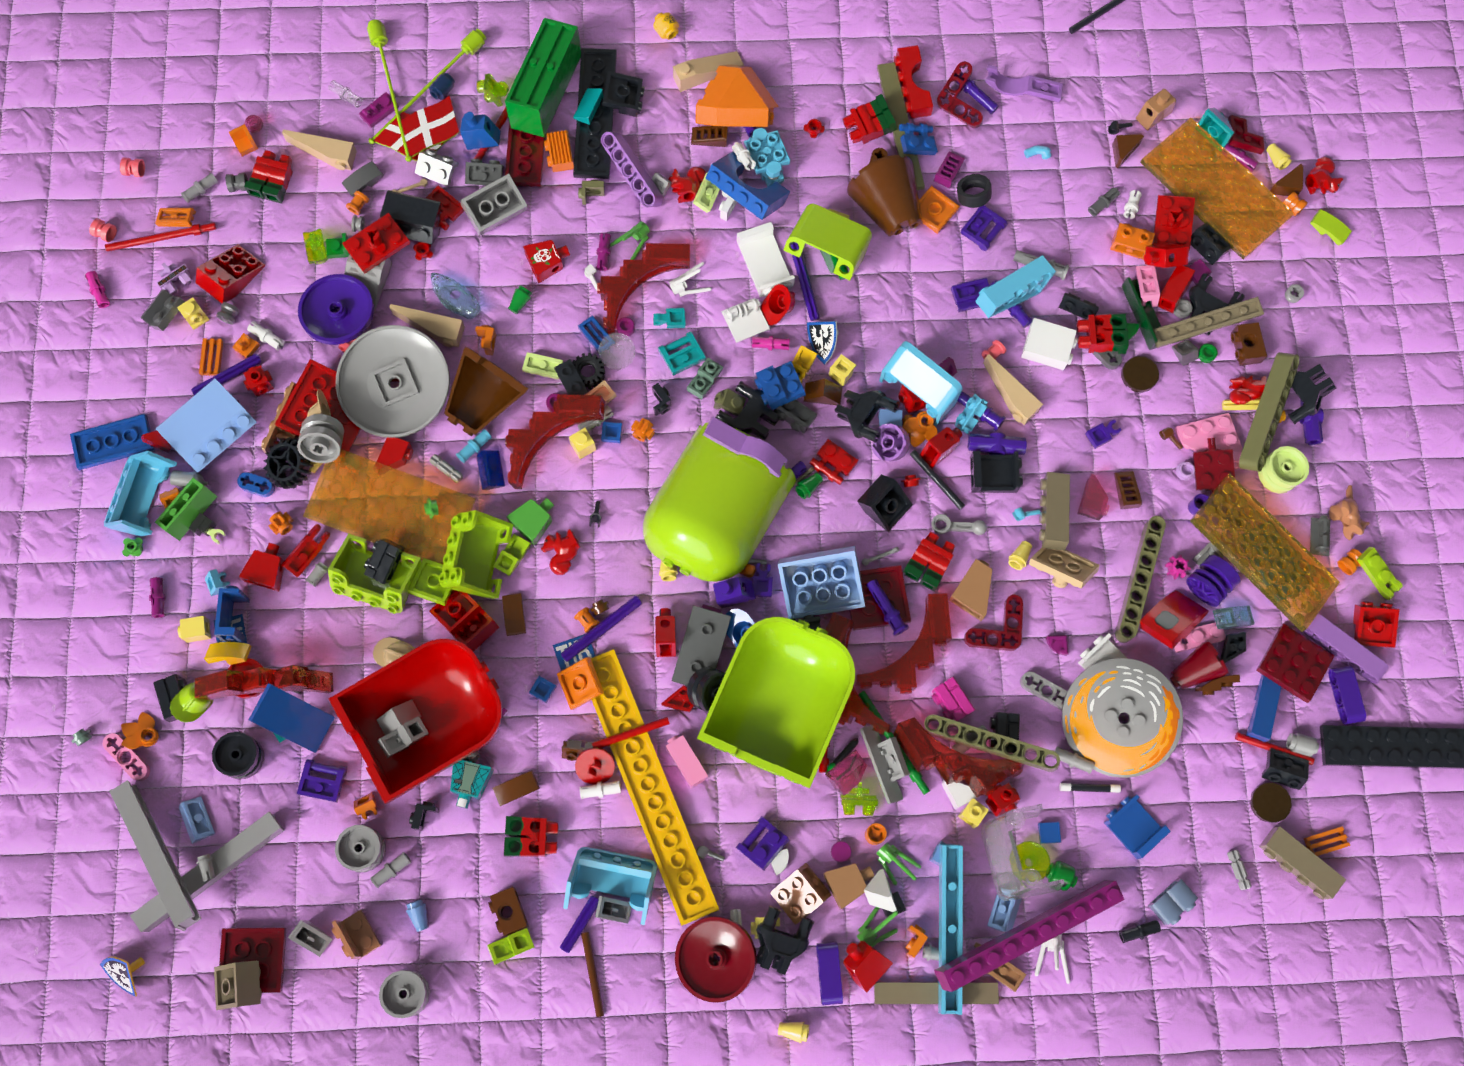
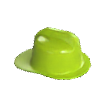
M193 682L186 685L171 701L170 709L172 715L181 722L188 723L197 720L213 703L210 684Z

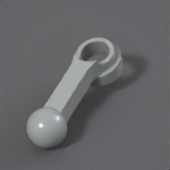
M944 514L936 515L932 519L931 524L933 531L938 534L959 531L983 535L987 530V525L982 520H977L974 523L951 522L949 517ZM938 521H944L947 526L944 529H938L935 524Z

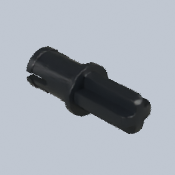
M1156 920L1141 925L1137 923L1134 927L1119 930V936L1122 943L1138 938L1143 940L1145 936L1161 932V927Z

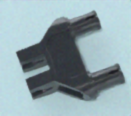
M1203 273L1196 286L1191 287L1189 291L1193 311L1190 318L1242 302L1245 295L1241 294L1239 296L1240 292L1235 291L1228 304L1206 292L1213 278L1209 276L1206 279L1208 274Z
M1320 364L1306 372H1296L1291 388L1303 402V406L1288 414L1294 424L1308 415H1316L1320 409L1323 397L1336 389L1330 377L1317 385L1314 384L1326 376Z
M740 381V385H737L735 391L749 399L737 418H732L720 410L718 412L719 415L717 414L715 418L746 434L753 433L765 440L769 435V429L759 422L763 419L775 426L779 421V415L764 404L761 397L763 394L761 389H753L743 381Z
M847 390L844 397L847 398L846 402L852 405V408L850 409L838 404L835 412L838 413V418L850 423L856 438L864 437L876 443L881 436V432L869 428L868 425L879 408L883 407L895 413L899 408L900 402L886 397L884 392L878 390L862 394Z
M769 906L763 923L758 924L756 929L760 943L757 964H760V967L767 970L771 966L778 973L785 975L791 961L807 949L810 943L808 937L814 921L802 917L796 933L783 932L775 929L781 910Z

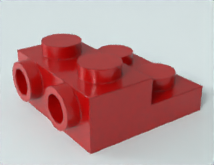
M1361 601V605H1355L1353 624L1356 625L1354 640L1363 646L1395 648L1400 609L1392 607L1393 604L1380 603V606H1373V602Z

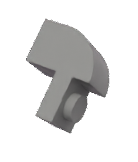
M418 716L402 724L397 730L381 737L378 743L386 757L389 758L413 746L429 733Z

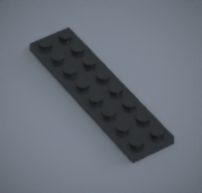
M581 48L578 106L587 88L603 89L604 94L608 71L616 72V49ZM603 98L590 125L577 120L574 178L610 179L611 157L603 147L601 137L605 132H612L614 108L602 106Z
M1320 726L1323 766L1464 769V729Z

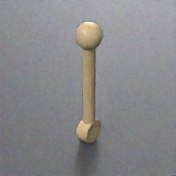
M421 179L419 183L399 190L393 189L392 191L402 193L419 186L426 187L428 182L426 179Z

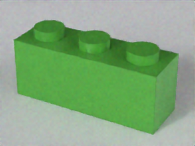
M192 478L155 523L180 541L189 531L190 525L199 513L203 514L218 496L195 478Z

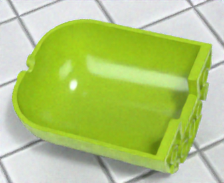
M705 423L703 426L699 425L649 505L643 520V536L648 549L653 555L662 560L666 566L672 568L676 565L680 567L679 571L686 576L692 575L700 580L717 582L732 578L745 568L795 484L796 477L791 468H786L783 465L780 470L782 474L778 478L769 473L767 466L757 459L747 455H737L705 437L703 433L708 423Z
M770 617L756 622L743 634L697 739L725 753L728 752L730 755L779 777L783 776L786 780L798 785L801 784L810 789L852 691L855 681V666L847 648L837 639L827 635L828 631L817 627L816 631L808 628L810 624L800 619L796 622L784 617Z

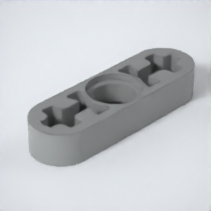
M1026 672L1021 677L1020 685L1023 689L1062 710V700L1056 698L1054 701L1052 698L1056 695L1057 691L1059 692L1058 697H1065L1066 690L1034 672ZM1029 677H1032L1033 683L1038 684L1040 681L1042 682V684L1038 687L1036 691L1035 688L1037 686L1034 684L1028 686L1027 680H1025V678L1028 679ZM1043 686H1049L1052 689L1051 696H1045L1042 693Z

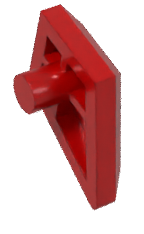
M684 685L661 703L664 707L689 713L694 707L688 699L687 687Z

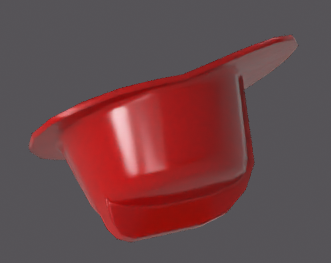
M782 284L775 285L760 307L768 325L777 324L785 314L793 310L795 306V293L789 291Z

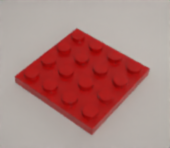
M310 359L275 425L299 437L302 422L307 418L309 409L318 402L317 391L321 389L327 399L331 417L337 419L343 425L344 436L339 456L346 458L361 428L356 426L347 417L339 403L336 392L337 371Z

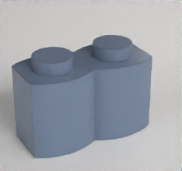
M1176 879L1148 906L1164 925H1169L1170 923L1174 925L1181 919L1180 915L1183 911L1186 910L1188 912L1196 906L1195 901L1198 897L1182 879Z

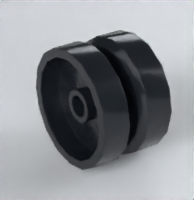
M703 667L697 670L691 676L687 685V696L690 703L698 709L709 712L725 672L712 667Z
M230 732L220 737L212 751V762L215 768L222 774L238 780L247 779L255 775L262 767L264 760V751L260 743L253 737L241 732Z

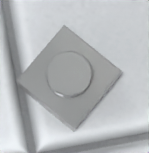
M655 173L652 180L664 198L672 182L661 174Z

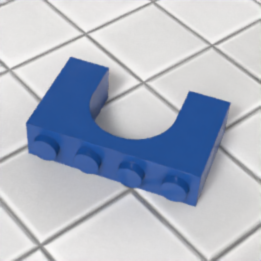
M734 151L711 164L706 179L761 220L784 206L790 194V191L777 181L763 189L751 187L741 181L739 176L742 175L745 166L737 160V155Z

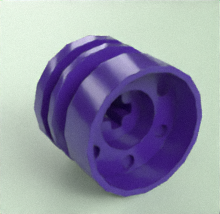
M1209 555L1200 564V569H1196L1186 579V583L1192 593L1201 601L1213 607H1217L1227 597V593L1233 591L1240 583V576L1233 566L1216 555Z

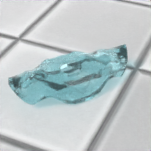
M431 273L433 291L447 309L467 319L474 318L481 311V306L477 299L465 286L442 274ZM452 291H459L461 293L460 297L457 299L451 298L450 294Z

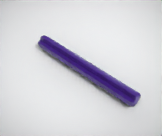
M793 242L791 248L798 250V243ZM803 254L800 258L792 255L809 318L811 321L818 320L820 315Z
M634 596L569 646L561 653L562 658L566 662L570 661L642 604L639 597Z

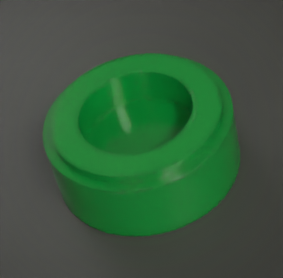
M1204 344L1198 350V358L1204 363H1211L1218 354L1216 347L1212 344Z

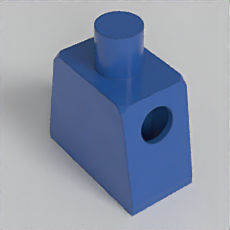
M472 112L464 114L460 132L467 150L499 146L501 130L487 115H474Z

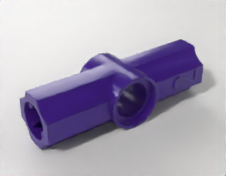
M1322 408L1319 409L1316 415H1308L1299 421L1300 424H1303L1305 443L1308 445H1316L1323 442L1321 424L1324 419V412Z
M970 433L967 448L968 451L988 452L990 455L1013 454L1014 452H1018V455H1025L1027 441L1026 438L1009 437L1003 433H991L989 435Z

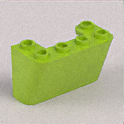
M809 204L787 239L783 251L800 258L805 244L811 245L839 258L833 273L850 281L864 259L872 233L869 228L817 204ZM793 242L798 243V250L791 248ZM847 265L850 271L845 273L840 269V266Z
M477 510L459 513L451 520V531L447 539L446 554L443 557L442 573L439 576L441 587L489 599L499 598L502 579H492L493 565L496 561L499 544L510 543L514 524ZM505 530H507L506 535L503 538V533Z
M348 533L328 568L332 591L337 595H345L355 601H362L373 607L386 609L393 614L401 613L409 596L408 589L421 564V558L402 552V562L399 561L390 583L382 584L364 575L366 570L364 568L365 562L373 555V552L367 550V540Z

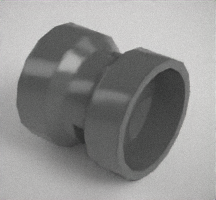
M245 172L238 175L226 174V186L229 193L236 192L237 190L246 191L244 186L248 178Z

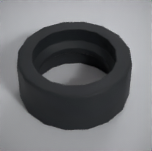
M971 174L962 178L957 184L959 202L969 208H977L987 204L992 196L990 180L981 174ZM973 187L984 189V191L975 195L965 193L966 190Z

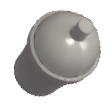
M173 470L170 476L171 485L183 488L192 478H195L203 485H208L209 482L204 481L203 476L197 472Z

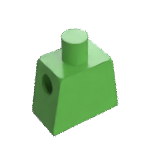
M545 498L539 505L533 499H530L507 516V520L509 523L514 524L513 527L535 546L552 523V518L547 512L554 504L548 498Z

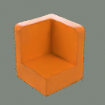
M245 124L229 131L242 157L258 149Z

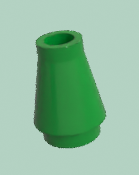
M519 286L518 289L515 288L508 309L518 314L531 299L532 292L523 286Z
M815 473L798 482L795 487L796 493L803 499L810 498L819 484L823 482V478L820 474Z

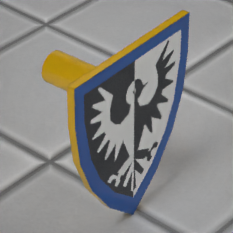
M118 957L103 959L100 966L111 980L127 993L135 997L137 996L131 973L145 964L143 958L139 957L131 964Z

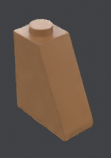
M975 559L949 599L950 602L980 621L987 614L992 569L989 567V564L983 560Z

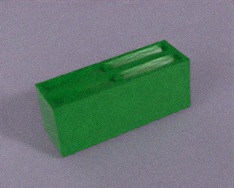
M548 18L543 19L505 100L511 129L545 137L581 58L578 26Z

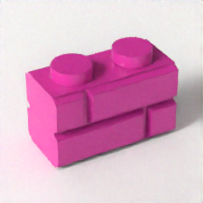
M954 676L932 690V699L936 705H941L945 718L959 722L975 711V708Z

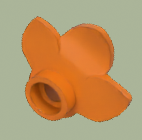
M926 411L918 413L916 417L908 418L902 425V428L909 433L910 443L913 447H917L925 439L929 441L937 435V429L933 425L934 418L929 416ZM923 417L926 418V423L924 424L921 422Z
M141 712L138 723L121 724L122 732L126 737L121 745L128 749L155 745L159 739L158 731L154 729L155 720L149 714ZM146 736H152L149 740L145 739Z

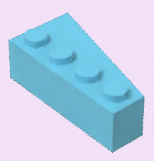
M1042 255L990 287L983 288L975 302L986 316L990 318L1040 294L1056 271Z

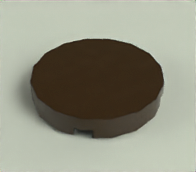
M1136 356L1130 358L1124 364L1121 370V378L1126 387L1128 386L1134 392L1143 393L1151 390L1156 385L1159 379V370L1151 359Z
M1264 783L1257 786L1252 792L1250 806L1254 815L1260 820L1276 823L1284 820L1289 815L1292 803L1289 793L1281 785Z

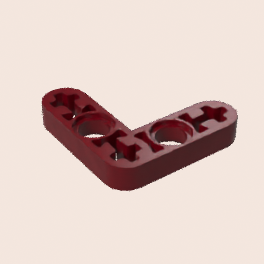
M963 61L957 65L938 95L937 105L940 109L966 125L977 128L983 122L981 112L957 98L972 75L971 64ZM965 67H968V73L965 72L962 75V79L964 80L962 81L960 78H958L961 75L960 68L964 69ZM951 82H958L960 87L957 90H951L949 87ZM947 90L950 93V96L948 97L949 103H945L944 105H942L941 99H945L947 97L948 93L945 92ZM961 105L965 108L963 114L958 115L955 113V108ZM968 110H970L969 115H971L972 117L978 115V122L975 121L974 123H972V119L969 116H967V118L964 119V117L968 113Z
M1014 594L1005 600L1003 631L971 628L964 635L966 645L975 648L1005 651L1016 650L1022 641V598ZM1012 600H1015V603L1018 604L1014 609V613H1011L1013 606L1009 604ZM1015 618L1018 621V626L1015 628L1010 627L1008 619ZM974 633L975 637L981 638L982 634H985L983 638L984 644L981 643L982 639H976L975 642H972V639L968 638V636ZM995 635L998 639L997 644H990L987 637ZM1002 636H1004L1003 640H1009L1013 637V640L1017 642L1013 646H1011L1010 642H1004L1003 646L1000 645Z

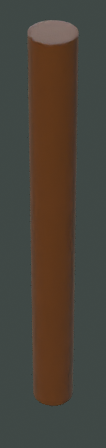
M589 932L581 933L594 1008L596 1017L604 1016L592 945Z

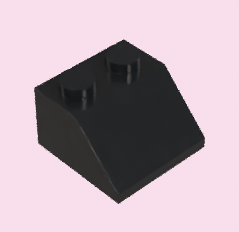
M882 474L857 501L863 511L888 532L913 505L898 482Z

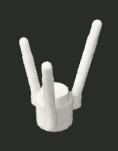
M704 262L699 263L681 276L669 281L674 295L679 294L682 297L687 294L712 290L709 287L685 291L687 288L685 280L701 272L699 268L704 265Z
M1062 934L1041 944L1035 976L1039 975L1047 947V951L1054 952L1055 970H1059L1060 952L1066 983L1070 984L1064 941L1062 940Z

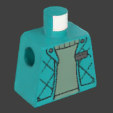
M464 760L453 765L450 791L459 794L456 806L468 809L471 798L481 799L494 771L491 767Z

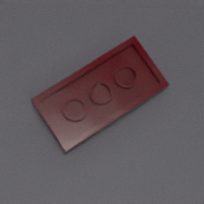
M509 122L505 175L509 174L516 186L541 187L545 137L511 129Z

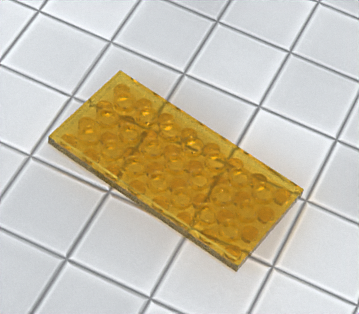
M1192 118L1182 124L1142 158L1140 162L1175 196L1195 197L1194 214L1202 222L1209 223L1233 246L1232 250L1243 260L1294 215L1282 201Z
M341 449L340 455L336 460L325 463L303 517L347 534L364 538L372 543L386 538L405 547V553L420 557L421 561L423 558L444 564L443 557L447 550L451 520L459 513L472 511L476 499ZM428 498L436 500L439 514L434 515L432 519H430L429 515L425 514L424 503H427Z
M1231 474L1225 476L1190 520L1301 632L1309 627L1340 583Z

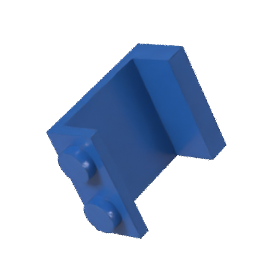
M237 586L219 588L214 635L222 642L245 643L246 636L236 627H231L234 603H250V599Z
M1136 794L1132 797L1130 795L1126 796L1120 802L1122 806L1118 810L1112 809L1106 815L1108 819L1104 824L1138 860L1149 853L1171 831L1166 825L1160 826L1137 801L1140 797Z

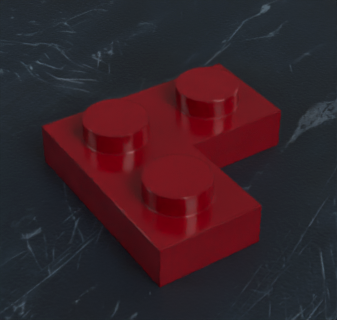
M1230 115L1228 121L1234 134L1229 140V145L1261 155L1265 150L1264 137L1248 132L1247 119Z

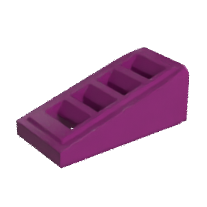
M949 151L935 175L934 182L950 189L965 158ZM950 158H952V159L958 161L959 163H956V162L950 160ZM947 163H950V164L956 166V168H954V167L948 165Z

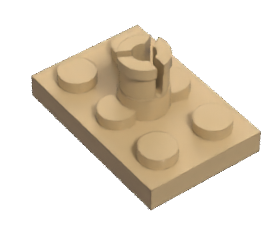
M1041 548L1030 558L1029 565L1053 575L1052 584L1058 588H1065L1070 583L1082 589L1098 572L1100 567L1099 564L1068 550Z

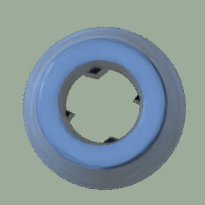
M420 899L406 904V912L416 931L419 932L429 928L426 903H423V900Z

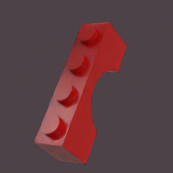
M915 45L897 48L894 62L895 66L898 67L899 82L902 83V95L906 99L907 113L909 112L910 119L931 116L933 103L930 91L919 88L912 79V75L920 70L922 62L919 47Z

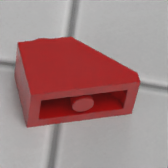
M387 437L374 466L376 474L381 476L405 465L407 460H410L413 455L410 442L396 437Z

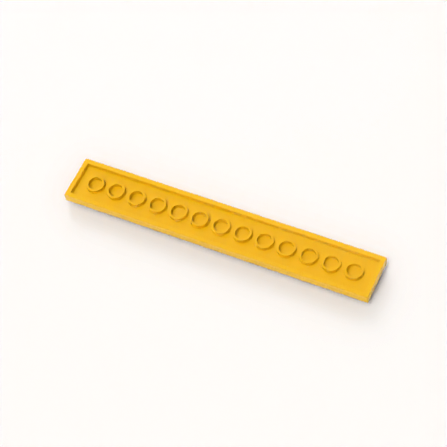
M613 649L591 658L604 694L596 697L592 702L606 737L644 725L615 650ZM648 732L610 745L681 926L718 911L719 907Z

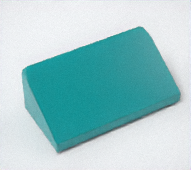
M587 88L573 119L590 125L604 96L603 89Z

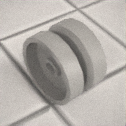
M314 414L307 417L302 422L297 444L299 453L304 458L316 463H329L336 460L341 451L344 436L343 425L329 415Z
M354 825L346 828L339 835L335 844L337 860L343 867L355 872H368L375 869L385 856L386 845L383 837L378 831L365 825Z
M408 970L394 972L385 978L379 992L382 1008L394 1018H409L418 1015L425 1009L430 997L429 984L424 976L416 971ZM402 991L407 992L406 998L402 995Z

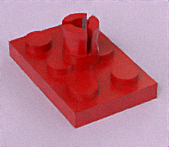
M1158 195L1153 244L1167 242L1189 246L1190 250L1195 197Z
M387 213L342 244L365 274L409 245L410 241L391 215Z

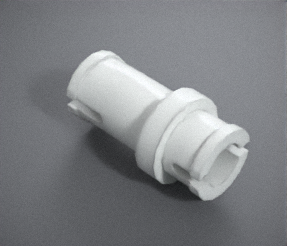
M1136 190L1130 192L1128 203L1124 206V217L1128 218L1129 214H1131L1130 219L1135 218V214L1139 210L1138 204L1142 196L1141 192L1137 191L1136 197L1134 196Z

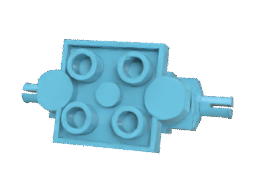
M763 128L755 129L752 137L744 141L745 149L750 151V156L756 162L755 173L756 175L760 174L762 181L765 180L767 187L776 181L781 184L784 182L782 166L790 164V158L778 130L767 133Z

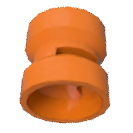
M1294 191L1281 205L1284 208L1291 209V214L1296 216L1308 202L1304 199L1299 200V195Z
M1351 549L1347 552L1346 557H1342L1337 562L1338 567L1345 574L1352 575L1357 571V567H1361L1357 558L1362 553L1356 549Z
M879 823L871 824L865 831V839L871 845L882 843L887 836L885 827Z

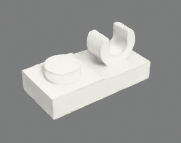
M722 191V195L727 199L726 201L723 200L720 204V218L727 221L737 201Z

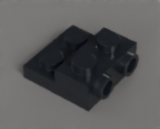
M608 71L602 106L619 109L618 113L636 117L637 112L640 113L642 108V102L639 100L640 97H643L645 89L642 86L643 79Z

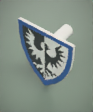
M837 321L807 322V332L812 350L818 353L817 358L826 365L836 347L839 334Z

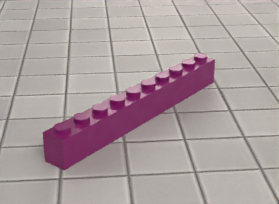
M1104 880L935 969L934 971L942 990L953 992L1125 900L1117 882Z

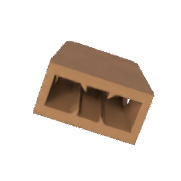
M1162 89L1146 101L1136 120L1148 131L1172 113L1176 99L1166 89Z
M855 863L823 873V876L839 909H842L865 893L864 889L867 887L865 882L872 879L874 873L870 866L859 871Z

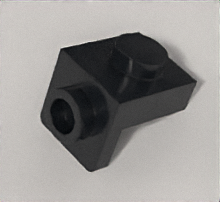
M657 383L652 386V393L659 401V404L653 407L656 416L665 414L671 407L668 390Z
M423 801L422 805L416 804L415 812L411 813L409 819L412 829L423 830L427 811L439 812V809L434 807L435 803Z

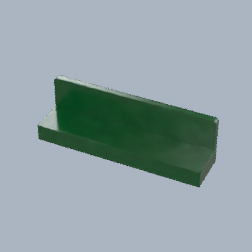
M1127 277L1121 287L1139 324L1148 349L1157 348L1156 343L1158 340L1153 329L1161 327L1150 301H1147L1146 305L1142 306L1138 279L1131 281V278Z

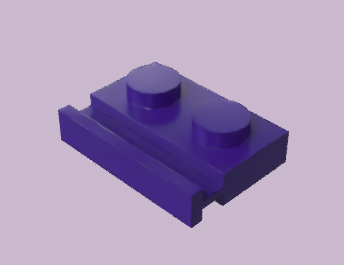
M987 278L951 287L955 304L958 307V313L980 308L975 301L983 288L990 287Z

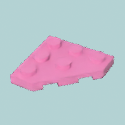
M1229 413L1180 425L1175 428L1179 443L1186 449H1191L1195 452L1208 450L1207 438H1215L1216 449H1233L1234 469L1240 468L1239 459L1243 448Z

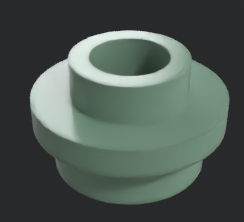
M89 729L77 731L72 735L74 739L71 742L73 744L76 743L77 746L82 745L92 738L90 735L91 731Z

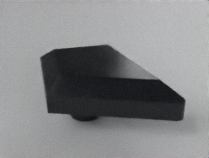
M1242 631L1226 635L1220 660L1226 663L1246 651V632Z

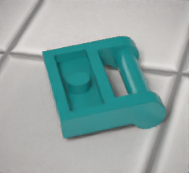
M691 331L686 333V336L666 346L661 345L658 347L660 355L673 376L706 360V356ZM687 343L691 344L690 346L685 347L671 355L668 354V352L676 348H679Z

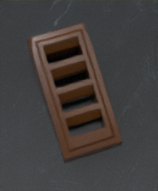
M728 126L692 127L691 145L726 147ZM697 133H701L700 139H697Z
M1134 472L1114 473L1120 509L1139 508L1142 505V500ZM1120 477H1129L1130 480L1121 481ZM1122 484H1131V486L1123 487ZM1132 490V493L1125 494L1124 492ZM1133 497V500H1127L1126 498Z

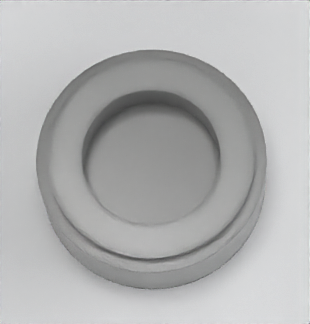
M1181 299L1174 314L1179 318L1188 317L1192 312V304L1188 300Z

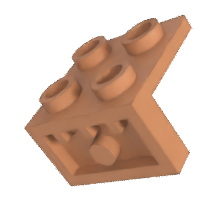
M807 863L802 865L770 892L795 925L802 920V917L809 915L832 895Z
M362 910L357 911L343 921H332L334 926L331 928L337 939H341L343 943L342 950L346 957L361 959L382 946Z

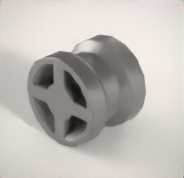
M223 302L221 305L222 309L217 313L216 317L225 323L233 325L235 322L234 318L239 314L240 310L232 304Z

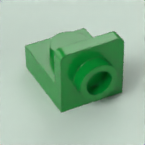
M342 233V238L326 239V256L328 259L349 256L348 251L342 244L348 240L346 233Z

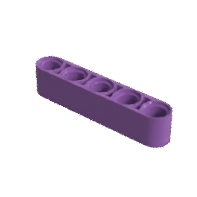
M605 132L601 137L603 147L642 205L645 207L661 206L663 203L661 192L624 137L618 132Z
M1308 610L1297 625L1300 631L1344 664L1351 666L1356 673L1373 684H1378L1389 668L1384 661L1314 610Z

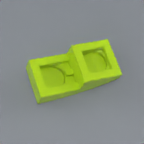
M1322 209L1318 210L1310 222L1321 235L1327 234L1337 245H1342L1352 232L1343 222Z
M513 534L510 543L507 544L505 550L501 551L493 567L511 576L532 543L517 534Z
M525 928L488 944L487 948L493 964L496 965L534 948V944L528 929Z

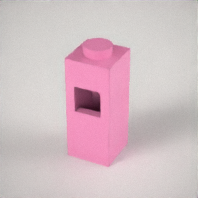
M676 735L667 741L669 744L666 745V749L691 789L708 779L707 773L683 735L680 737Z

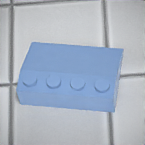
M214 378L155 429L198 473L251 428L256 421Z
M855 546L779 559L778 569L788 619L865 607Z

